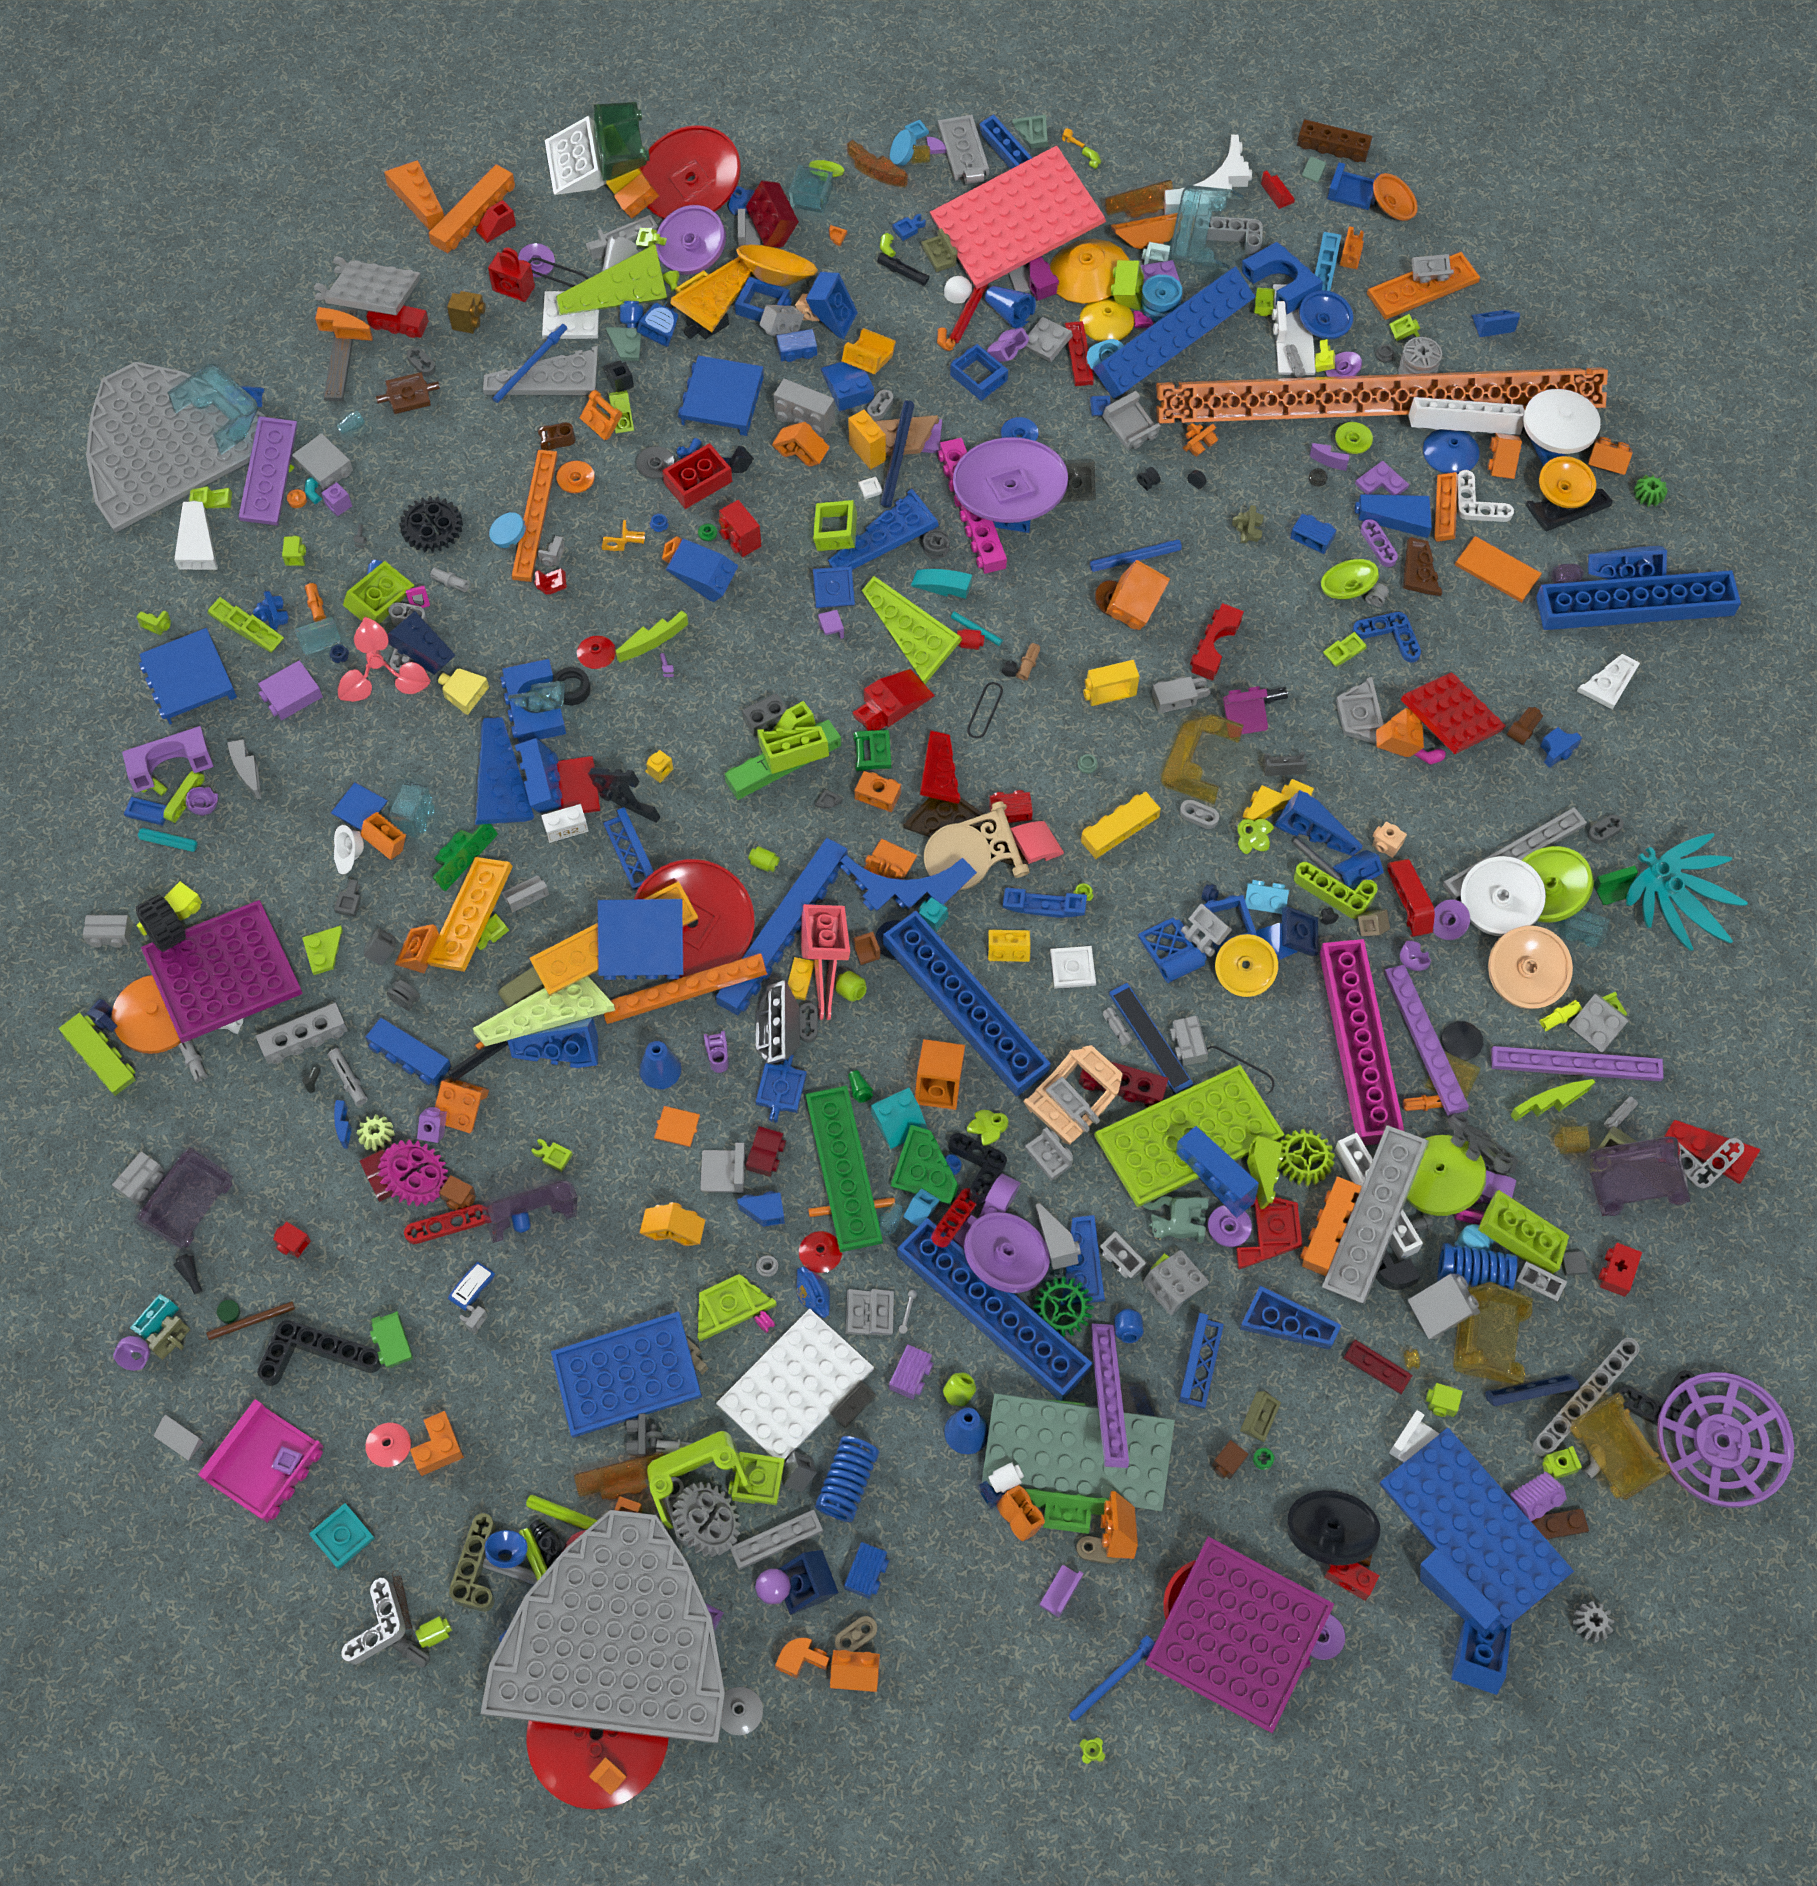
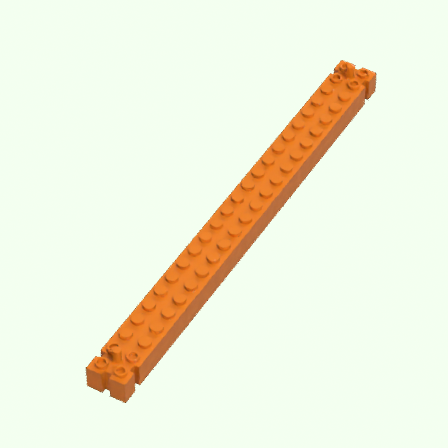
M1596 367L1587 368L1586 370L1568 368L1179 382V387H1174L1172 382L1156 383V398L1159 401L1161 400V406H1156V418L1158 423H1174V418H1179V421L1185 423L1408 415L1414 397L1523 405L1524 410H1526L1529 401L1535 395L1551 389H1564L1576 392L1588 399L1595 408H1606L1607 392L1602 391V385H1607L1608 369Z

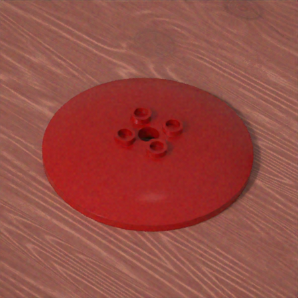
M686 126L673 130L657 140L646 152L639 166L643 175L649 180L659 195L647 208L654 215L665 219L675 210L690 205L704 206L714 212L721 208L734 193L741 173L740 157L729 137L711 127ZM690 176H695L694 180L687 181Z
M679 860L657 869L639 887L633 900L645 899L679 881L698 916V925L691 928L687 925L683 927L684 974L679 975V979L741 960L746 953L754 932L753 905L743 884L724 867L705 860Z
M536 1721L528 1722L527 1752L530 1764L538 1780L557 1799L583 1809L596 1810L615 1807L640 1794L657 1775L668 1748L669 1738L603 1730L602 1738L593 1740L590 1737L593 1728ZM605 1757L627 1776L612 1795L607 1793L589 1777Z

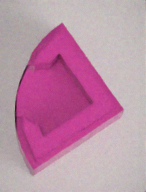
M1134 311L1135 328H1149L1153 325L1151 318L1143 315L1140 311Z

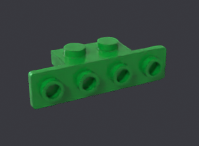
M481 824L473 834L460 830L439 851V854L434 859L442 867L433 876V879L443 891H447L470 866L475 857H478L498 835L491 824Z

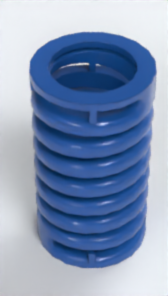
M1443 1243L1439 1255L1437 1280L1440 1281L1449 1274H1459L1465 1278L1468 1285L1470 1282L1472 1288H1476L1478 1285L1480 1289H1485L1487 1285L1489 1291L1496 1288L1497 1292L1505 1290L1507 1294H1511L1517 1273V1256L1513 1254L1503 1255L1501 1252L1495 1254L1494 1251L1487 1252L1484 1249L1478 1250L1477 1248H1471L1470 1250L1466 1246L1462 1248L1460 1245H1455L1453 1247L1449 1243Z
M842 1436L837 1448V1454L833 1458L834 1462L830 1466L831 1470L824 1481V1487L820 1491L821 1494L816 1501L815 1508L835 1519L853 1522L855 1512L858 1509L856 1504L861 1502L860 1496L864 1494L863 1488L868 1484L866 1480L871 1476L870 1471L874 1468L872 1463L877 1461L880 1453L879 1450L861 1439ZM850 1443L858 1444V1445H860V1447H856V1446H854V1445H852V1444H850ZM862 1447H865L870 1451L863 1450Z

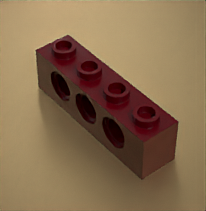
M1111 1062L1122 1072L1121 1081H1125L1128 1084L1127 1086L1120 1085L1117 1096H1121L1125 1101L1131 1103L1135 1101L1142 1102L1146 1107L1163 1101L1169 1078ZM1082 1068L1079 1085H1082L1084 1089L1089 1091L1094 1089L1103 1091L1104 1094L1106 1089ZM1146 1087L1148 1091L1142 1092L1138 1088Z

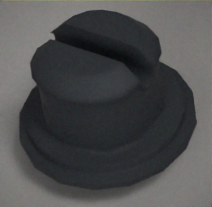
M1010 661L1005 662L1002 674L1007 677H1015L1019 671L1016 668L1017 663L1015 661H1012V663Z
M1328 907V909L1324 908L1321 911L1323 917L1321 923L1325 925L1335 923L1339 917L1331 907Z

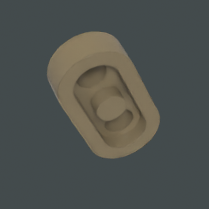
M1085 1536L1077 1543V1554L1083 1560L1115 1564L1121 1559L1107 1557L1106 1548L1102 1547V1538ZM1090 1544L1092 1550L1086 1551L1084 1545Z
M868 1616L860 1617L838 1633L835 1638L836 1650L856 1652L870 1642L877 1634L875 1620ZM863 1626H869L870 1631L869 1633L864 1634L861 1631V1628ZM846 1639L851 1641V1645L848 1648L842 1645V1642Z

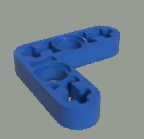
M1389 613L1359 620L1354 624L1352 631L1360 639L1393 632L1403 659L1410 663L1418 661L1421 649L1410 622L1404 613ZM1398 618V620L1402 621V623L1399 624L1398 622H1395V619ZM1382 623L1384 624L1385 628L1378 629L1376 628L1375 624ZM1361 627L1362 629H1365V632L1358 630V628ZM1400 635H1408L1410 637V640L1403 641L1401 640ZM1409 645H1411V646H1410L1411 652H1412V653H1415L1414 656H1412L1411 654H1408V652H1409V647H1408V646H1409Z

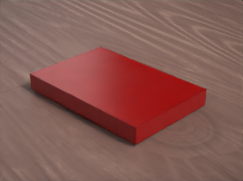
M593 756L558 761L559 789L562 793L559 810L581 804L583 813L601 811L598 789L592 784L593 781L588 775L591 768H595Z

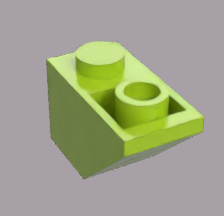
M627 390L608 393L610 405L622 412V417L615 428V433L634 431Z
M802 701L785 711L773 731H776L778 728H783V731L795 730L797 727H814L816 724L814 715L805 702Z

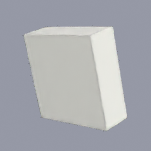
M876 477L858 482L864 499L883 494Z

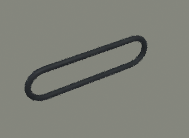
M535 257L528 261V263H531L534 260H539L541 262L581 275L586 280L588 279V277L581 272L572 270L570 268L555 264L553 262ZM532 270L534 274H537L539 276L554 280L556 282L571 287L576 286L568 282Z
M990 682L984 687L967 727V733L970 737L981 738L985 735L1003 693V688L999 683ZM995 684L999 686L1000 694L983 733L980 736H974L970 733L971 724L987 687Z

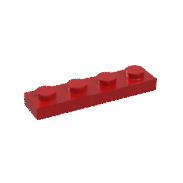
M1083 321L1065 323V328L1072 331L1073 334L1067 344L1075 386L1093 385L1092 369L1087 362L1088 345Z

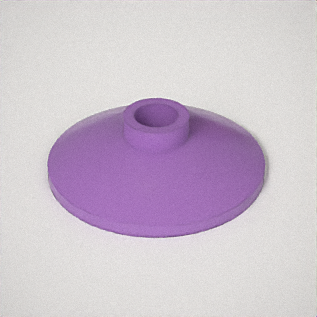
M537 243L529 244L522 248L518 256L519 260L527 262L537 257L555 263L552 251L548 247ZM534 260L530 263L532 270L545 275L549 274L554 267L539 260ZM533 273V277H542Z
M1342 352L1335 355V369L1326 370V375L1328 377L1355 376L1362 367L1361 357L1354 352Z
M1446 900L1435 907L1433 928L1436 936L1444 940H1455L1467 931L1470 924V913L1462 902ZM1455 918V923L1451 925L1450 921Z
M1224 1205L1215 1209L1210 1215L1208 1230L1211 1237L1218 1244L1226 1247H1236L1243 1244L1249 1238L1252 1224L1246 1212L1236 1219ZM1231 1225L1233 1230L1229 1232L1225 1229V1226Z
M1330 1614L1321 1631L1324 1640L1322 1642L1317 1640L1310 1656L1316 1659L1328 1660L1337 1656L1345 1644L1343 1626Z

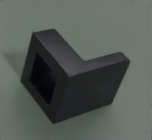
M738 446L731 458H723L730 466L732 473L746 472L754 460L744 446Z

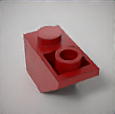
M504 200L488 208L476 232L486 243L490 242L516 226L514 211Z

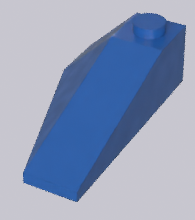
M1662 546L1636 547L1588 554V574L1611 580L1666 575L1667 550Z
M593 1017L507 1040L512 1058L536 1062L540 1058L551 1059V1064L558 1065L559 1061L571 1062L570 1067L573 1068L598 1065V1034Z

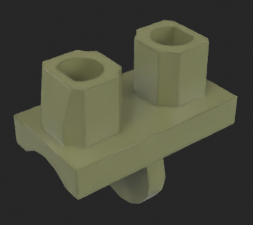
M1254 505L1250 506L1248 512L1239 513L1238 516L1232 519V525L1237 528V531H1241L1240 543H1247L1249 540L1258 542L1262 537V530L1255 528V526L1259 527L1262 524L1264 515L1257 513L1256 506Z
M167 1316L161 1325L164 1330L159 1335L152 1333L146 1339L149 1344L148 1347L162 1360L175 1347L179 1350L184 1348L180 1342L191 1330L177 1316L175 1318Z

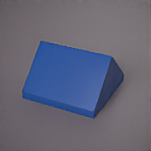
M1505 309L1473 314L1472 318L1479 337L1515 332L1520 313Z

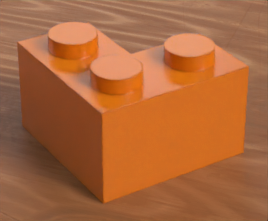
M806 422L782 428L772 444L782 456L788 457L796 454L809 467L820 464L829 449L824 439L818 436Z
M1495 433V438H1491L1490 449L1494 455L1493 459H1489L1488 470H1490L1492 476L1515 478L1522 444L1519 436Z
M1405 708L1376 730L1377 748L1404 757L1413 756L1424 748L1422 721L1410 709Z
M445 1411L424 1419L431 1440L410 1449L416 1468L421 1476L464 1458Z

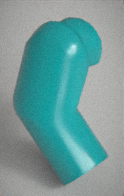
M310 477L305 481L304 492L314 504H317L322 500L315 492V488L318 487L317 484L319 483Z

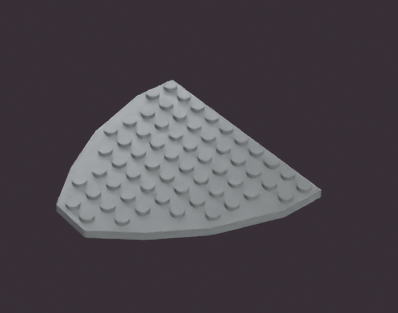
M134 362L102 378L90 416L86 451L94 499L98 509L116 533L187 496L192 489L202 488L250 462L258 417H265V415L251 406L231 405L228 398V390L222 386L174 369Z
M610 1510L566 1547L525 1595L492 1658L487 1674L481 1715L719 1743L725 1690L713 1620L687 1561L656 1515Z

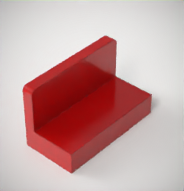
M1267 170L1263 172L1261 185L1278 209L1293 204L1295 199L1277 175L1271 176Z

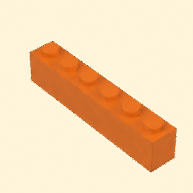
M496 164L429 232L431 244L446 253L456 249L459 242L463 238L468 237L470 230L480 224L488 208L502 201L506 193L514 189L513 173Z

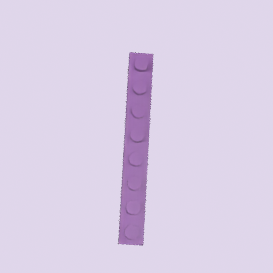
M1401 965L1385 969L1384 975L1447 1116L1467 1111L1469 1105L1406 967Z
M1493 1046L1491 1049L1492 1069L1647 1081L1663 1080V1059L1496 1046Z
M1091 1324L1090 1332L1105 1467L1128 1468L1129 1456L1114 1325Z

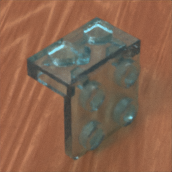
M556 681L531 685L529 693L509 695L508 700L514 702L516 706L528 707V710L533 712H539L540 709L554 710L555 707L563 706L566 683Z

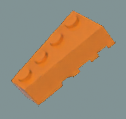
M1337 1176L1332 1190H1328L1324 1199L1326 1203L1324 1210L1320 1209L1316 1219L1318 1225L1316 1228H1312L1308 1238V1240H1311L1309 1247L1305 1246L1300 1257L1303 1259L1302 1267L1325 1277L1327 1276L1362 1186Z

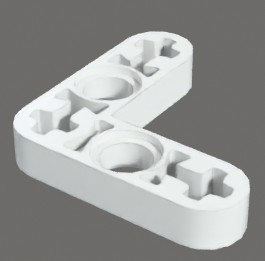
M1469 470L1459 472L1457 513L1460 518L1498 522L1511 520L1514 514V509L1511 505L1506 503L1476 502L1474 474ZM1463 477H1467V486H1464L1465 480L1463 479ZM1461 493H1469L1471 497L1464 498L1462 497ZM1464 508H1468L1469 513H1466ZM1487 509L1490 511V514L1484 515L1480 510ZM1502 510H1506V513H1508V514H1507V515H1504V513L1502 512Z

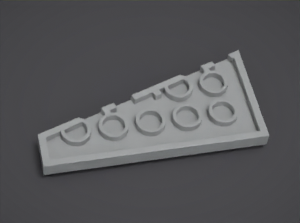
M598 346L591 347L592 350L582 352V350L575 351V354L569 356L560 355L537 361L506 395H590L593 390H596ZM519 369L511 371L502 370L484 375V395H496Z

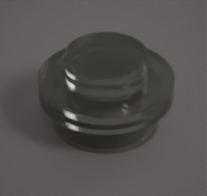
M1321 468L1311 471L1308 477L1309 482L1317 487L1325 485L1328 479L1326 472Z

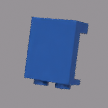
M1339 162L1327 199L1369 210L1370 205H1374L1376 200L1373 192L1375 179L1344 172L1345 164Z

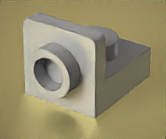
M555 536L553 543L549 545L548 551L539 550L538 556L542 564L545 566H559L565 549L563 537Z

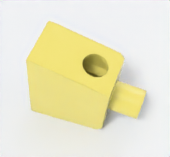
M457 669L452 676L442 673L438 679V683L443 685L444 697L467 715L489 688L487 678L462 669Z

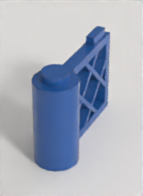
M1174 917L1138 934L1139 939L1158 966L1160 973L1167 983L1205 966V961L1207 960L1205 953H1202L1185 938V934L1181 932L1184 925L1180 919L1175 920ZM1171 924L1176 930L1175 935L1163 933L1164 928ZM1150 934L1159 936L1157 944L1148 942L1145 937ZM1161 938L1173 940L1171 947L1160 945ZM1176 941L1185 943L1187 947L1181 950L1174 948ZM1163 950L1169 952V954L1160 960L1157 956V951Z

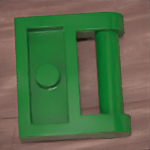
M889 730L858 731L853 734L857 754L856 771L891 769ZM865 740H870L871 760L865 761Z

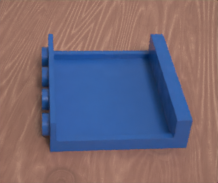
M698 355L696 363L693 362L692 377L688 378V391L684 392L683 407L679 408L678 417L681 418L682 425H685L686 420L737 428L740 430V435L747 436L764 379L763 366Z
M207 628L139 654L142 660L139 663L143 674H148L145 680L150 689L154 688L155 692L151 694L155 703H160L159 713L163 720H168L169 725L172 724L170 718L227 695L229 700L237 698Z
M683 899L598 900L599 976H603V980H616V976L624 975L625 979H637V975H646V979H658V975H667V979H679V975L684 974Z

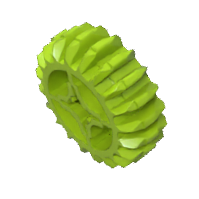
M1304 1128L1301 1129L1300 1134L1294 1130L1292 1136L1287 1134L1285 1140L1280 1141V1143H1283L1281 1151L1284 1154L1281 1163L1278 1164V1169H1284L1283 1176L1290 1174V1182L1294 1178L1298 1179L1297 1185H1300L1302 1180H1305L1306 1186L1310 1185L1311 1180L1315 1185L1318 1184L1319 1179L1324 1181L1326 1175L1331 1173L1330 1168L1334 1166V1161L1332 1160L1335 1155L1331 1153L1332 1145H1326L1328 1142L1327 1138L1320 1139L1321 1133H1318L1317 1136L1313 1135V1129L1309 1131V1134L1306 1133ZM1296 1144L1301 1145L1300 1150L1288 1153L1292 1146ZM1310 1145L1314 1146L1317 1150L1312 1149ZM1303 1152L1309 1157L1308 1161L1302 1157ZM1322 1161L1320 1167L1310 1171L1312 1163ZM1294 1164H1298L1301 1169L1297 1168Z

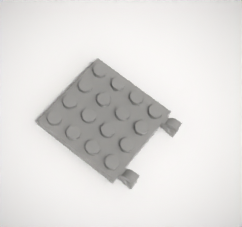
M336 256L333 259V263L340 266L335 267L334 273L341 274L330 290H327L323 284L316 283L314 290H318L321 293L316 294L315 300H325V303L397 315L418 284L420 273L413 272L412 270L396 269L391 266H379L374 263H361L357 260L346 263L343 258Z

